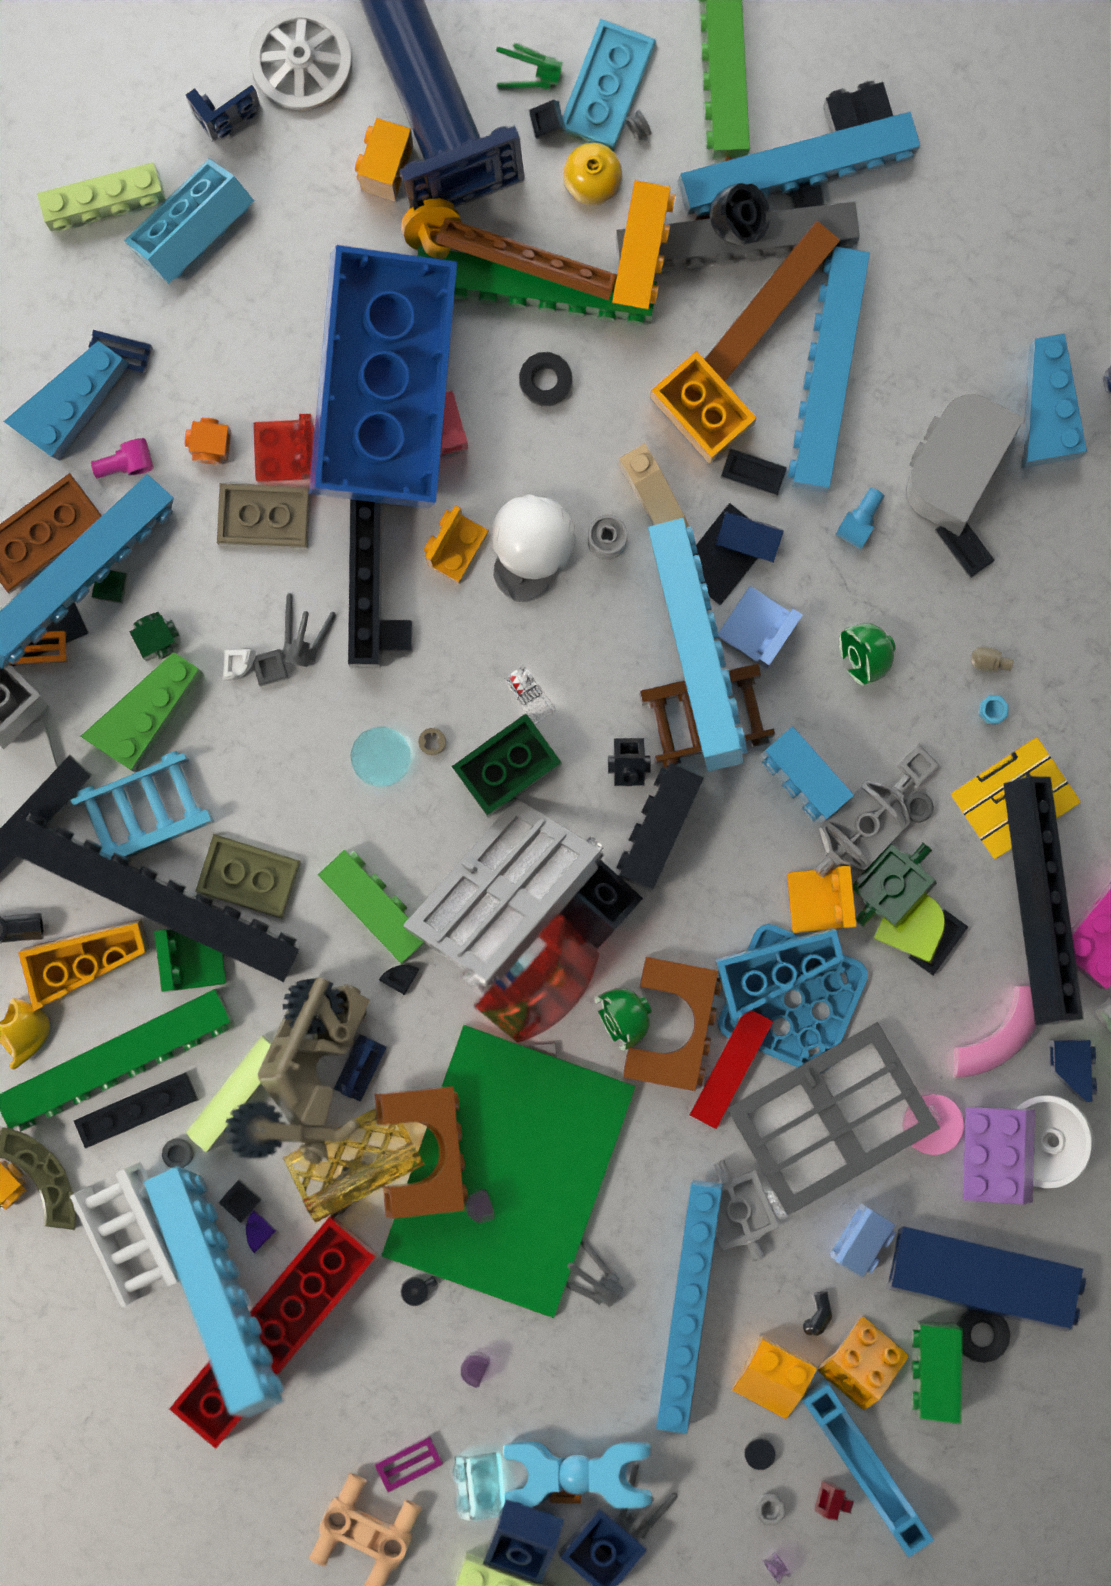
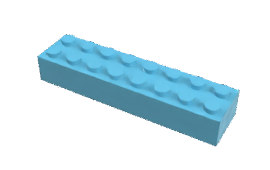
M684 518L648 526L707 771L710 772L742 764V754L747 753L742 727H735V725L740 724L735 698L728 699V696L733 695L728 670H721V667L726 666L720 640L714 641L719 636L713 611L707 613L708 610H712L706 583L700 584L705 582L699 555L693 556L698 554L692 526L686 528Z
M176 1166L144 1181L230 1414L252 1417L284 1402L281 1396L283 1392L282 1383L277 1375H273L270 1367L272 1363L271 1354L266 1346H262L259 1338L261 1334L260 1325L255 1317H251L248 1309L250 1305L249 1296L243 1288H240L237 1280L239 1270L232 1259L230 1260L226 1249L229 1248L228 1241L222 1231L219 1232L215 1221L218 1220L217 1212L214 1206L208 1203L205 1196L207 1186L204 1179L196 1173Z

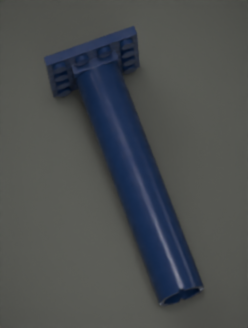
M359 0L425 160L412 161L404 169L400 170L409 209L414 207V210L424 206L423 201L439 198L450 201L454 208L525 181L520 136L516 126L514 125L509 128L507 126L499 127L493 130L491 135L480 137L425 1Z

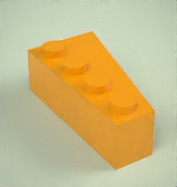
M634 181L613 303L649 309L650 303L656 304L659 286L653 285L655 273L661 274L664 255H659L661 242L667 243L670 225L665 224L667 212H673L676 194H670V186Z
M142 919L20 950L18 954L33 1011L145 953L149 949Z

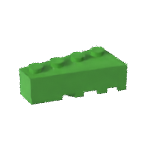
M173 652L80 737L136 773L203 672Z

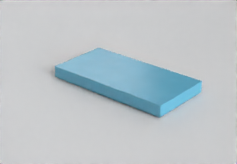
M600 19L563 114L566 130L561 132L589 143H599L608 146L614 152L626 121L625 118L629 114L654 49L656 39Z

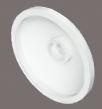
M1038 1096L1023 1102L1016 1109L1035 1110L1033 1186L1059 1188L1072 1183L1083 1174L1092 1157L1093 1134L1087 1118L1073 1103L1057 1096ZM1054 1136H1057L1059 1139L1057 1147L1052 1144Z

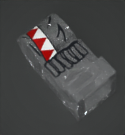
M524 665L504 678L514 697L534 725L556 711L554 704Z

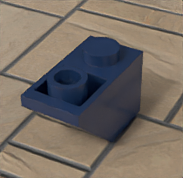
M1049 1040L1050 1071L1081 1101L1093 1102L1092 1095L1097 1094L1096 1077H1092V1064H1096V1048L1091 1046V1040Z

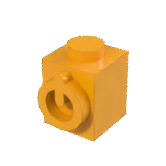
M7 1161L0 1162V1207L5 1211L27 1191L24 1188L26 1182L22 1179L24 1176L23 1171L12 1162L8 1164Z

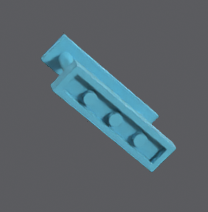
M178 751L168 753L161 757V763L98 789H94V786H89L76 792L78 797L71 799L72 805L76 807L85 805L99 842L103 847L101 852L110 856L115 852L129 858L214 823L209 810L202 811L201 807H197L180 766L189 761L186 754L182 753L179 755ZM166 770L170 771L186 810L184 813L185 818L174 822L172 818L169 819L152 776ZM140 781L158 822L155 825L157 830L148 834L144 830L141 831L124 790L125 787ZM111 793L114 795L129 832L127 837L129 841L119 846L116 842L112 841L96 802V799Z

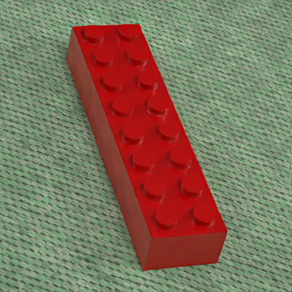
M332 1215L328 1217L250 1311L251 1317H255L260 1325L261 1334L259 1338L262 1346H266L271 1354L272 1363L270 1367L273 1375H278L378 1255L376 1251ZM210 1360L169 1408L172 1413L215 1449H217L243 1417L230 1414Z

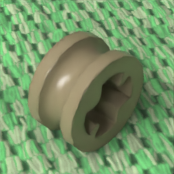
M429 728L420 734L418 743L424 753L436 755L445 748L446 739L440 730ZM431 733V736L436 733L440 737L437 741L440 746L436 750L431 747V750H428L424 746L427 743L425 736Z

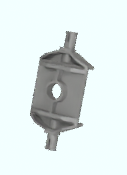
M904 774L891 787L873 781H864L862 786L854 793V796L842 805L823 826L818 828L827 853L821 863L814 868L816 873L820 872L818 875L824 878L835 865L850 866V868L859 871L866 870L910 824L908 810L902 799L906 790L914 784L912 779L908 780L910 778L908 775ZM864 816L871 818L874 822V829L870 834L864 833L860 829L859 823Z

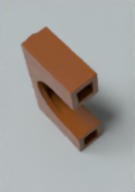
M645 957L640 987L673 993L685 1000L693 1013L694 1028L687 1043L673 1052L659 1053L633 1047L628 1049L623 1078L696 1091L697 1085H703L705 1068L700 1067L702 1055L708 1056L711 1038L706 1037L708 1025L714 1026L717 1008L712 1007L713 996L720 995L722 985L720 977H717L718 970Z
M437 1087L374 1094L377 1125L418 1122L433 1132L439 1145L437 1165L428 1177L415 1183L383 1186L385 1217L394 1219L463 1211L468 1195L465 1184L462 1185L461 1172L465 1170L463 1155L459 1154L458 1141L462 1140V1130L460 1124L456 1122L459 1098L458 1094L454 1092V1088Z

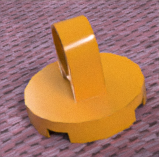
M440 198L427 199L423 201L424 206L414 210V207H411L402 218L401 229L405 241L410 247L418 250L419 246H423L424 251L429 256L444 259L448 256L451 248L436 243L438 233L445 218L461 222L458 211L450 201Z

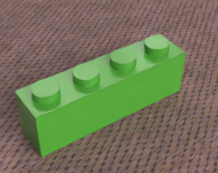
M343 850L318 876L389 952L403 964L424 944L423 941L409 933L403 926L409 919L404 913L407 906L396 895L390 898L383 891L387 885L376 873L371 877L362 868L366 863L355 851L349 854L346 850Z

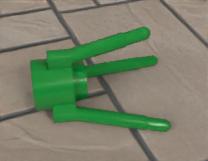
M514 43L513 48L522 53L502 47L496 48L498 53L536 65L535 77L541 78L540 81L498 82L496 84L497 88H542L549 90L550 84L558 86L562 61L543 55L518 43Z

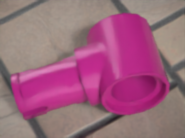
M145 438L124 442L120 445L121 449L117 450L116 454L91 461L92 471L97 479L120 471L123 474L128 473L129 476H134L154 469Z

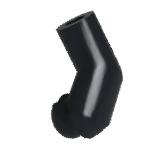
M827 1291L813 1294L816 1312L811 1319H807L803 1323V1330L808 1336L823 1334L832 1319Z

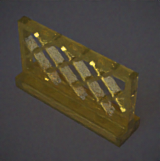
M376 1108L355 1118L354 1120L359 1124L358 1128L366 1130L361 1143L348 1140L349 1137L342 1142H325L324 1144L326 1145L330 1143L339 1144L334 1157L328 1156L329 1159L326 1162L331 1163L326 1176L313 1174L317 1164L311 1162L307 1172L295 1169L293 1163L303 1158L304 1153L300 1149L283 1157L301 1195L304 1206L315 1223L425 1165L403 1123L391 1124L388 1128L376 1126ZM372 1132L386 1134L381 1147L368 1144ZM392 1136L404 1138L406 1145L396 1150L387 1149ZM346 1146L358 1149L353 1162L341 1159ZM365 1151L378 1153L374 1162L369 1165L360 1164ZM338 1165L350 1168L348 1176L341 1180L333 1178ZM310 1180L323 1182L320 1191L308 1196L306 1190Z

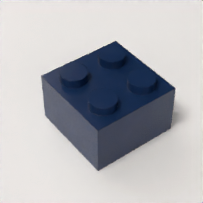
M505 1499L491 1535L483 1564L542 1584L555 1553L564 1519L524 1506L522 1503Z

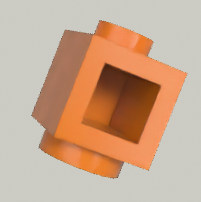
M201 418L200 422L192 421L191 429H187L185 433V447H189L192 461L202 464L220 465L221 460H228L231 439L230 427L218 424L219 421L212 418Z

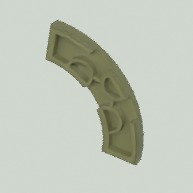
M0 1126V1158L22 1168L37 1186L43 1205V1226L75 1230L76 1211L70 1195L74 1194L66 1176V1171L59 1160L35 1138L23 1132Z

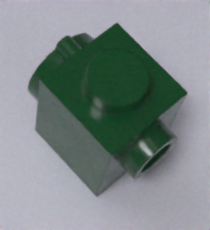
M159 612L140 618L133 623L134 629L129 631L145 661L155 657L158 660L164 659L174 652L173 648L179 646L176 637L180 636L173 620L166 621Z

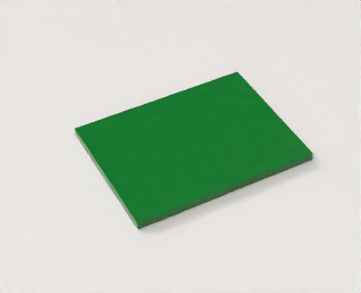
M463 1025L441 1087H453L454 1092L458 1094L459 1098L456 1122L460 1124L462 1130V1140L458 1141L459 1154L463 1155L465 1170L461 1172L462 1185L465 1184L467 1189V1203H464L463 1211L394 1218L381 1256L554 1318L571 1271L568 1268V1264L574 1263L636 1086ZM428 1127L426 1128L407 1184L425 1179L433 1172L437 1165L439 1145L435 1135Z

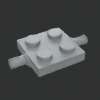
M725 1160L719 1161L724 1173H722L718 1163L713 1164L720 1180L718 1183L723 1184L716 1233L722 1251H725L737 1245H747L753 1262L758 1260L754 1248L759 1258L762 1259L765 1255L758 1240L765 1233L775 1230L779 1226L757 1173L753 1170L741 1176H731Z

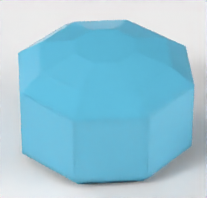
M989 695L979 703L978 715L985 724L998 725L1008 717L1009 705L1002 696Z

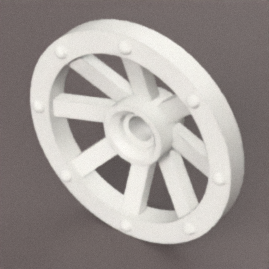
M292 8L273 15L259 28L250 48V67L259 89L272 102L292 110H309L328 103L341 92L351 71V50L344 31L331 17L310 8ZM297 22L296 40L292 41L278 28L288 23ZM306 22H311L324 28L323 31L312 39L305 41ZM270 35L286 48L281 51L262 53L263 47ZM333 36L339 46L340 54L314 51V49ZM297 52L305 53L301 58L295 57ZM286 61L268 82L263 74L261 63ZM315 62L340 65L331 83L317 68ZM291 71L295 72V96L284 94L276 89ZM309 72L323 90L314 95L304 97V73Z

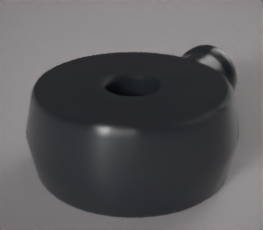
M434 1276L425 1281L418 1277L406 1279L400 1288L402 1300L410 1306L423 1304L429 1296V1289L436 1286L437 1281ZM413 1288L417 1289L418 1294L413 1295L411 1290Z

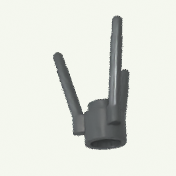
M288 593L286 595L285 642L282 654H286L284 662L308 667L309 660L315 661L316 653L335 618V612L329 614L313 646L309 649L310 643L303 641L309 613L304 611L297 640L293 639L291 644L292 594Z
M582 1237L581 1246L607 1278L601 1275L596 1280L573 1263H569L568 1268L591 1284L593 1292L567 1281L565 1287L592 1299L598 1305L604 1303L606 1306L611 1307L623 1291V1287L617 1283L620 1278L611 1272Z
M634 1463L628 1481L633 1487L639 1469L638 1463ZM672 1493L647 1523L644 1518L652 1504L643 1507L638 1515L629 1513L628 1517L626 1516L628 1508H621L615 1522L639 1542L641 1538L645 1539L652 1526L677 1498V1493Z

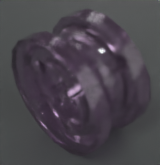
M776 1552L772 1553L770 1560H763L766 1568L778 1584L782 1582L784 1576H791L790 1571Z

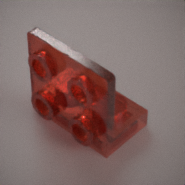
M311 413L299 414V420L254 422L256 481L310 480L314 442V420Z

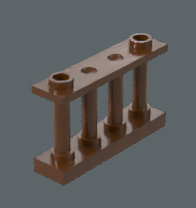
M759 664L728 670L731 685L737 684L738 688L742 690L752 733L744 735L745 742H751L752 747L770 743L769 738L774 737L775 731L774 728L763 730L753 685L756 684L755 679H759L761 676ZM686 681L641 690L639 695L642 705L649 704V708L653 709L663 754L655 756V763H663V767H668L670 763L675 765L681 764L680 758L702 754L703 750ZM678 697L679 702L683 703L693 747L675 751L665 705H667L666 700Z

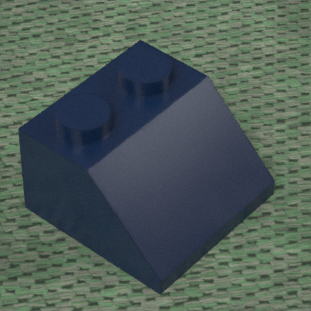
M598 1509L578 1527L558 1553L559 1557L592 1586H618L645 1554L647 1549L604 1511Z

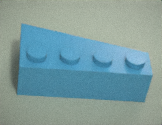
M1065 334L1036 338L1029 346L1022 468L1078 459L1087 452Z
M97 341L3 422L49 456L60 461L130 363Z
M829 928L715 959L730 1018L733 1021L750 1010L763 1005L768 1000L844 960L836 929Z

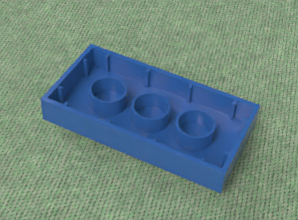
M336 245L332 250L329 264L309 494L427 509L436 504L457 262Z

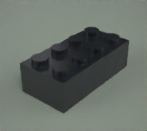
M673 763L669 764L668 769L661 767L654 786L658 787V791L655 797L652 795L648 796L641 811L642 814L646 815L643 824L636 822L628 840L633 842V846L630 852L623 851L616 866V869L621 870L619 876L622 879L651 892L654 890L704 777Z

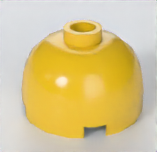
M585 143L575 148L567 157L563 168L564 185L577 202L586 205H600L618 192L622 182V165L616 153L608 146L599 143Z

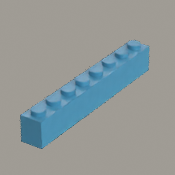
M911 112L680 173L678 185L687 215L696 214V217L710 214V207L716 195L730 185L737 183L756 185L767 199L771 196L770 193L782 190L783 194L794 192L800 188L799 184L810 183L811 186H816L827 182L828 177L839 175L840 178H846L856 174V170L865 167L868 170H876L885 166L887 161L895 159L897 163L908 161L914 158L913 154H916L920 148V142Z
M834 247L832 254L825 258L823 273H828L826 285L821 284L818 302H822L823 306L821 314L816 313L813 331L818 332L816 343L811 342L808 360L813 361L811 372L805 373L803 390H808L806 402H800L798 419H803L801 431H795L793 448L798 449L796 460H790L788 477L793 478L791 487L825 493L830 488L870 252Z
M146 474L0 611V667L3 669L9 662L15 664L24 655V648L29 643L33 642L36 644L47 632L45 629L53 621L55 623L60 622L67 614V608L74 601L76 603L81 602L90 590L88 588L95 581L97 583L102 582L111 570L109 568L116 561L119 564L122 563L132 551L130 548L136 542L143 543L151 535V528L158 522L163 524L173 513L171 508L174 497Z
M693 1179L690 1186L656 1429L683 1434L688 1432L723 1184Z

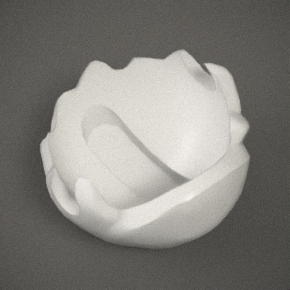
M533 495L513 498L503 505L493 522V549L501 563L511 573L526 579L545 578L553 575L558 568L564 569L568 564L576 544L575 526L570 520L569 513L561 508L560 504L555 500L546 497H535Z

